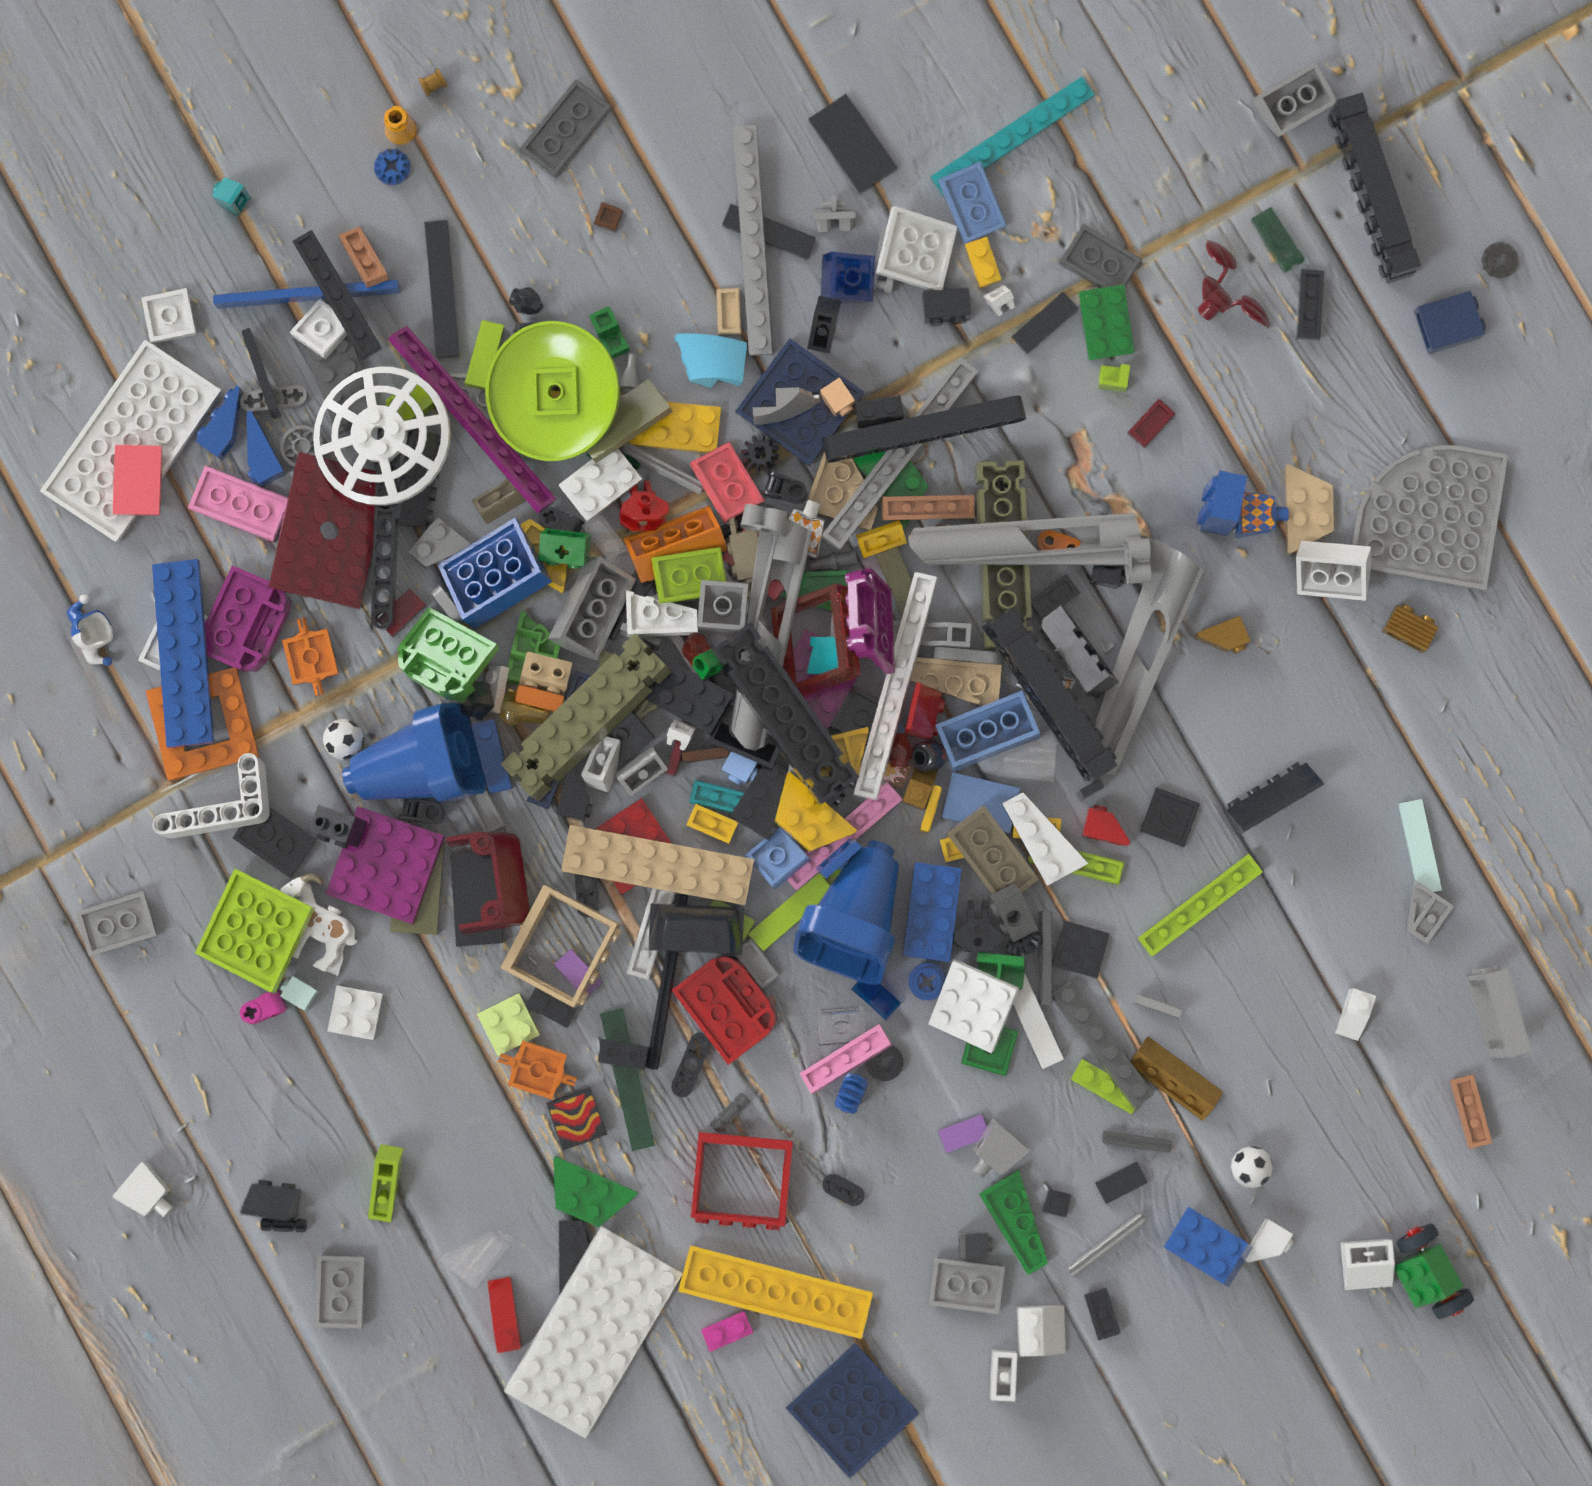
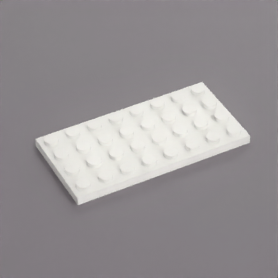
M144 340L40 492L118 543L137 515H113L115 445L162 446L163 479L221 395L222 390L147 340Z
M601 1226L506 1385L504 1392L586 1438L683 1273Z

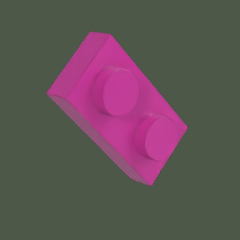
M745 1311L701 1329L710 1352L754 1333Z

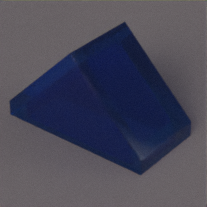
M858 981L851 989L885 1021L901 1004L881 984L871 985Z

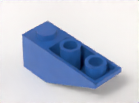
M237 385L224 396L225 402L220 408L214 409L208 425L202 426L196 435L198 437L196 442L221 461L236 441L241 408L240 399L243 395V391Z

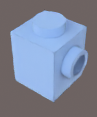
M734 752L729 754L721 769L729 775L728 779L737 785H740L741 782L747 784L748 780L753 781L759 771L756 768L757 762Z

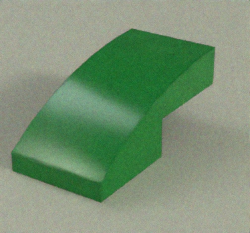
M610 306L589 315L600 342L606 347L612 359L630 351Z

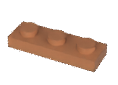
M360 227L339 234L342 246L367 288L388 280L387 272Z
M1474 1074L1449 1080L1468 1149L1491 1144L1492 1140Z

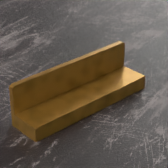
M1146 1037L1139 1050L1129 1060L1142 1077L1202 1121L1215 1108L1223 1094L1222 1090L1150 1037Z

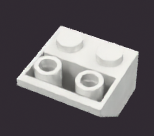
M1377 1239L1340 1242L1345 1290L1393 1286L1394 1254L1392 1240Z

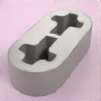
M441 585L431 592L434 598L452 620L462 624L464 621L452 597Z

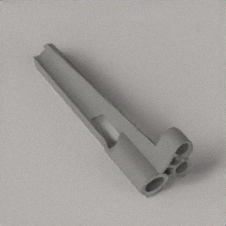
M1134 513L914 528L908 537L909 546L926 564L1124 565L1127 584L1151 582L1149 538L1142 539ZM1065 529L1075 534L1081 543L1076 548L1037 550L1022 531Z
M1149 538L1151 582L1143 583L1113 670V674L1119 682L1106 691L1094 728H1097L1104 738L1101 743L1105 749L1110 747L1117 757L1115 760L1117 766L1104 775L1115 774L1118 770L1203 573L1198 565L1185 554L1152 538ZM1155 610H1160L1165 617L1166 631L1151 668L1148 671L1141 662L1136 649L1151 614Z

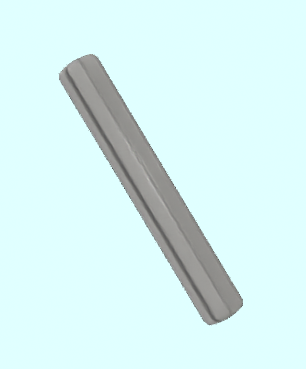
M629 442L624 444L622 452L634 458L640 464L697 494H701L704 491L698 478Z
M1137 1213L1067 1267L1069 1273L1073 1277L1078 1276L1147 1223L1145 1217L1141 1213Z

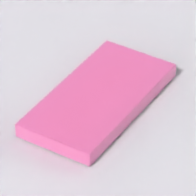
M205 466L188 509L275 543L282 526L288 497Z

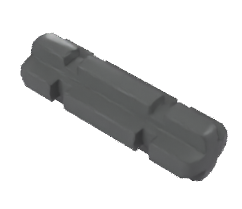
M739 1093L734 1098L736 1101L734 1103L731 1101L718 1114L719 1117H715L710 1122L711 1127L716 1132H721L725 1128L724 1124H729L741 1112L740 1109L742 1107L745 1108L750 1103V1100L743 1093Z

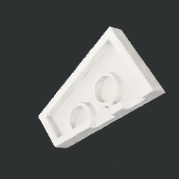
M626 590L628 637H632L634 634L639 637L698 635L696 609L674 603L659 604V601L655 600V598L634 594V592Z

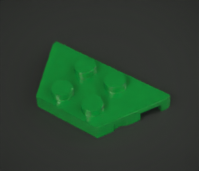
M887 451L853 458V460L866 478ZM909 461L882 497L924 496L928 485L913 463ZM900 520L903 530L906 529L910 520Z
M554 1156L555 1207L576 1218L600 1227L638 1193Z

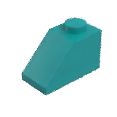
M226 177L221 182L218 181L212 190V197L215 202L237 216L240 215L251 198L242 184Z

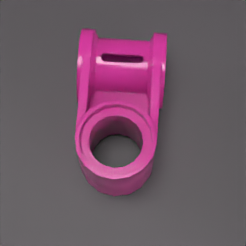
M277 989L276 993L268 991L242 1005L240 1009L241 1019L248 1024L254 1025L287 1011L288 1009L283 998L280 996L279 989ZM249 1008L257 1010L254 1014V1019L246 1016L249 1013Z

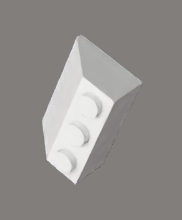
M1301 541L1296 555L1297 594L1366 601L1371 571V547Z

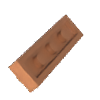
M974 495L881 497L882 520L975 518Z

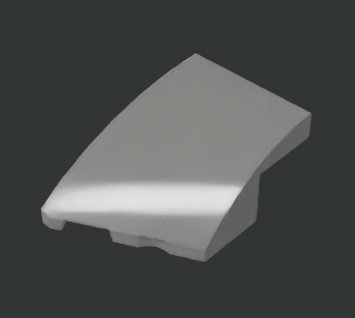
M776 388V407H753L754 425H763L795 417L820 402V395H812V392L802 388Z

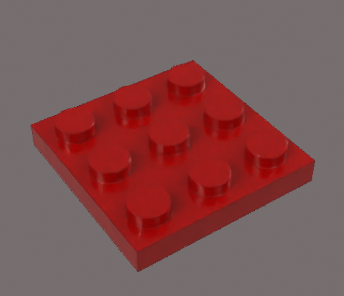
M642 798L594 829L672 844ZM613 881L621 895L637 886Z

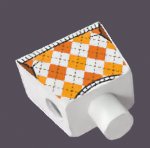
M808 499L804 511L794 509L788 519L813 531L807 555L817 558L820 552L825 520L817 517L821 504Z

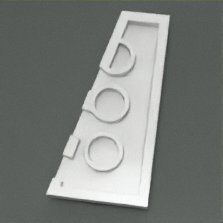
M1023 792L1002 803L1047 886L1088 864Z

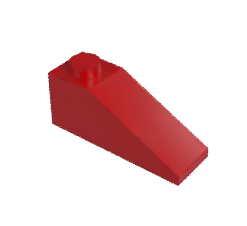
M511 1277L489 1280L487 1283L497 1353L520 1350L523 1345Z

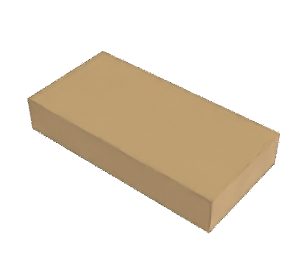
M716 289L718 336L741 335L740 289Z

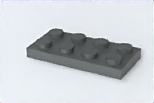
M348 335L326 359L310 348H305L324 400L339 383L354 373L363 370L354 345ZM363 377L347 384L336 394L333 401L343 405L353 394L365 389ZM366 396L355 401L348 410L358 415L368 408ZM327 408L331 421L334 423L337 413ZM342 418L339 434L350 431L353 423Z

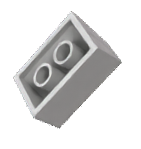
M1316 62L1251 99L1262 121L1278 137L1333 106L1337 100Z

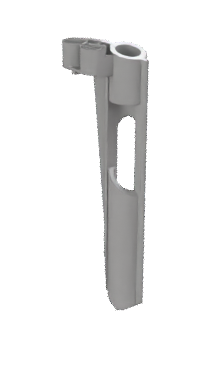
M745 504L740 527L759 532L746 625L750 622L762 637L757 640L761 648L768 646L780 665L783 666L813 531L787 519L788 512ZM774 579L779 580L783 584L787 596L778 639L770 633L761 621L769 584ZM747 651L741 654V660L746 662L749 660L747 657L750 656ZM736 689L731 730L744 748L755 751L765 746L767 731Z

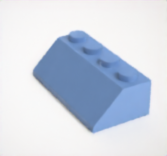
M1023 691L936 724V729L952 772L999 755L1040 737L1039 729Z

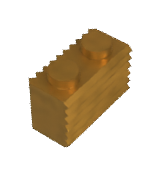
M1405 604L1395 606L1382 632L1420 653L1426 652L1439 626L1434 624L1435 620L1426 615L1420 617L1414 614L1415 610Z

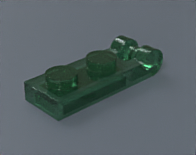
M1272 207L1250 220L1284 273L1291 270L1293 265H1299L1305 261L1304 256L1297 249ZM1289 251L1291 256L1287 259L1284 258L1282 254Z

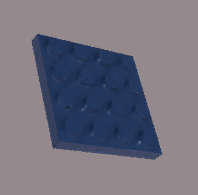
M789 338L736 409L735 413L763 434L774 439V442L810 467L823 450L821 439L833 435L848 414L843 417L841 415L835 417L820 396V402L802 414L780 422L754 425L753 407H776V388H802L812 392V395H820L821 389L838 378L844 383L855 402L860 400L864 391Z
M856 1343L850 1346L786 1406L790 1414L849 1478L854 1476L920 1414Z

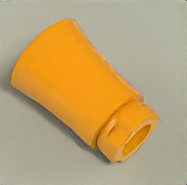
M392 106V108L386 110L384 114L386 137L397 145H404L412 141L416 135L417 127L415 121L408 115L406 110L399 106Z

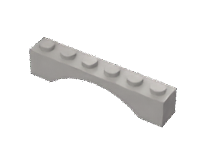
M832 614L830 637H850V630L847 625V616L849 615ZM893 620L895 645L901 621ZM926 622L920 647L969 649L972 624Z

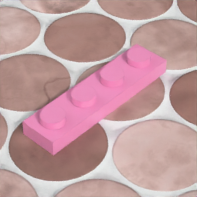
M878 1024L799 1074L811 1094H815L886 1050L892 1044L881 1025Z

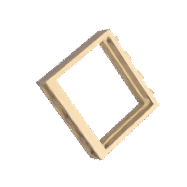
M543 885L500 968L573 1008L579 1007L588 998L589 993L587 990L590 984H594L600 974L597 970L601 963L605 964L609 958L611 951L608 949L612 942L616 943L620 937L621 930L619 928L621 924L549 885ZM552 897L610 927L574 997L517 966Z

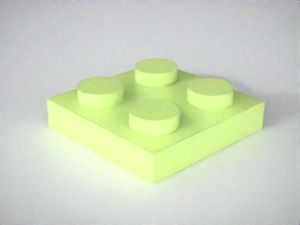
M520 993L477 1014L497 1056L520 1046L522 1040L530 1041L540 1036Z

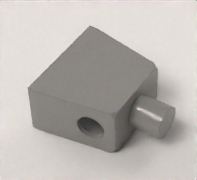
M992 1119L973 1149L981 1159L972 1169L982 1178L991 1168L1002 1175L1026 1156L1030 1150L995 1119Z

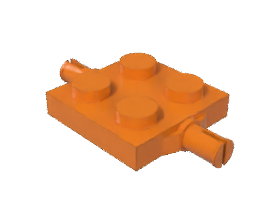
M306 618L297 619L300 633L292 638L282 640L292 684L295 686L303 683H312L315 696L324 695L321 681L327 677L339 675L329 630L309 631Z
M522 1040L519 1051L514 1057L501 1053L498 1063L511 1066L508 1086L552 1100L556 1088L561 1082L574 1087L577 1077L564 1074L566 1053Z

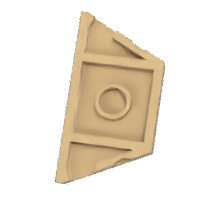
M1285 465L1286 507H1288L1289 511L1288 521H1286L1287 554H1291L1299 549L1301 541L1315 542L1334 531L1333 485L1292 465Z

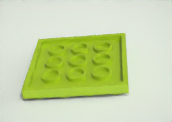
M234 868L195 954L271 993H276L315 908Z

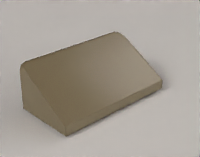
M507 479L472 501L485 523L489 524L524 503L525 498Z

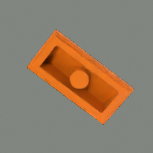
M523 685L518 686L514 693L515 701L518 703L556 711L563 704L564 699L563 695Z

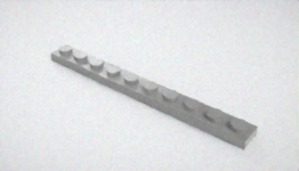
M757 126L733 127L749 356L773 355Z
M959 358L914 417L949 410L977 375L978 370L962 358ZM923 443L887 451L821 537L840 551Z

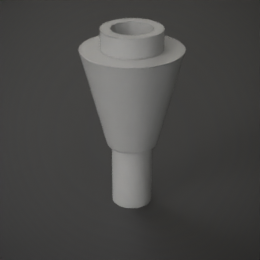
M628 354L627 368H625L619 383L621 395H625L639 385L636 354Z

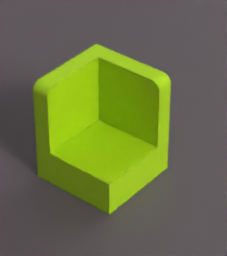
M1121 364L1120 367L1102 365L1098 388L1125 392L1128 385L1130 365Z

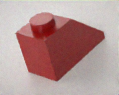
M1094 805L1093 808L1087 809L1082 837L1124 847L1129 846L1130 840L1113 813L1107 812V807Z

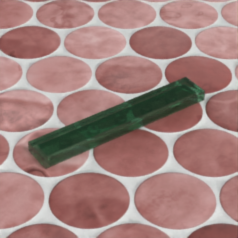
M623 1008L600 1013L606 1040L631 1044ZM612 1065L632 1151L655 1146L638 1070Z

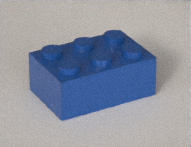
M1190 1207L1186 1209L1164 1245V1248L1228 1288L1253 1248L1249 1243Z

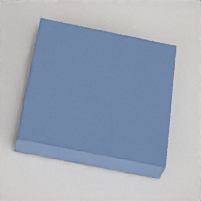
M780 826L771 833L769 841L763 839L745 854L747 858L754 859L753 865L774 890L810 861L805 852Z

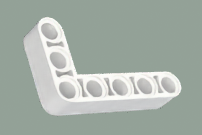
M251 753L243 754L239 758L238 774L241 800L160 814L153 821L154 831L167 839L265 822L269 817L270 810L264 762ZM255 761L254 768L248 771V765ZM257 784L256 791L250 793L251 786ZM259 806L260 809L258 814L253 816V809ZM237 810L236 817L230 820V814ZM214 814V820L208 824L209 816ZM189 818H192L191 825L189 827H186V821ZM170 822L169 828L163 831L164 824Z

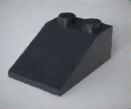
M259 1179L258 1183L251 1184L240 1209V1214L285 1221L297 1218L302 1189H295L296 1184L282 1182L281 1186L272 1185L273 1181Z

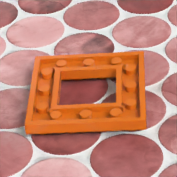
M236 668L209 674L211 698H220L230 740L186 751L185 747H166L162 686L146 690L168 781L236 764L239 758L246 753H251L258 758L260 757L239 673Z

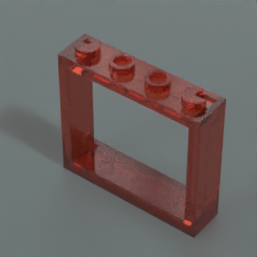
M838 583L797 599L794 614L831 600L838 668L797 682L790 630L782 667L803 697L861 676L859 657L855 651H850L847 644V638L850 637V630L847 625L849 607L846 603L848 587ZM786 602L771 608L773 633L777 639Z

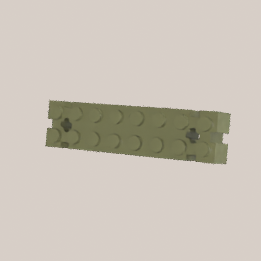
M1024 460L1005 461L1002 467H997L996 461L977 462L975 465V485H981V489L976 493L977 524L1027 520L1026 489L1020 488L1019 485L1025 479ZM998 482H1001V486H1005L1002 491L996 487ZM1028 530L1022 531L1028 539ZM979 565L982 622H989L1003 611L1013 608L1014 611L1018 610L1024 617L1025 622L1023 626L1026 631H1033L1032 627H1027L1026 621L1032 618L1029 565ZM983 631V650H998Z
M634 634L622 645L625 651L620 656L614 653L521 744L524 748L523 751L519 754L514 751L501 763L505 770L520 782L519 785L533 799L539 802L552 789L549 784L554 779L560 782L569 771L652 692L649 686L654 681L660 684L672 672L638 635ZM636 666L639 667L637 672L634 670Z

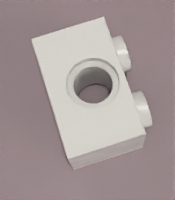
M992 1350L991 1400L1015 1401L1016 1351Z

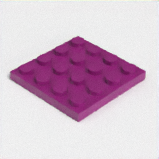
M357 806L354 817L367 821L358 848L350 845L348 849L342 848L326 894L414 925L445 836Z

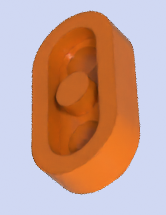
M1053 530L1043 531L1037 539L1039 550L1064 549L1069 545H1073L1076 548L1081 543L1076 538ZM1048 537L1052 538L1053 544L1047 545L1045 539Z

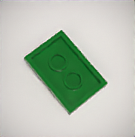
M1117 285L1078 292L1088 361L1134 354L1125 286Z

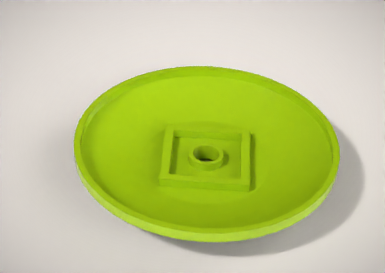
M539 322L526 326L514 333L502 344L495 354L486 379V405L495 429L513 449L537 460L563 461L587 452L607 433L618 409L620 398L619 377L610 353L593 334L567 322ZM555 385H558L561 389V394L558 398L551 396V389Z

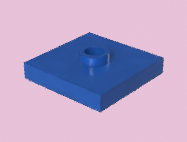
M849 838L819 864L816 870L821 876L828 878L834 871L843 868L850 861L849 858L862 847L857 841Z

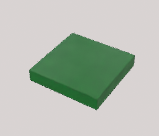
M1003 1027L995 1050L992 1053L966 1042L960 1064L1006 1076L1019 1031Z

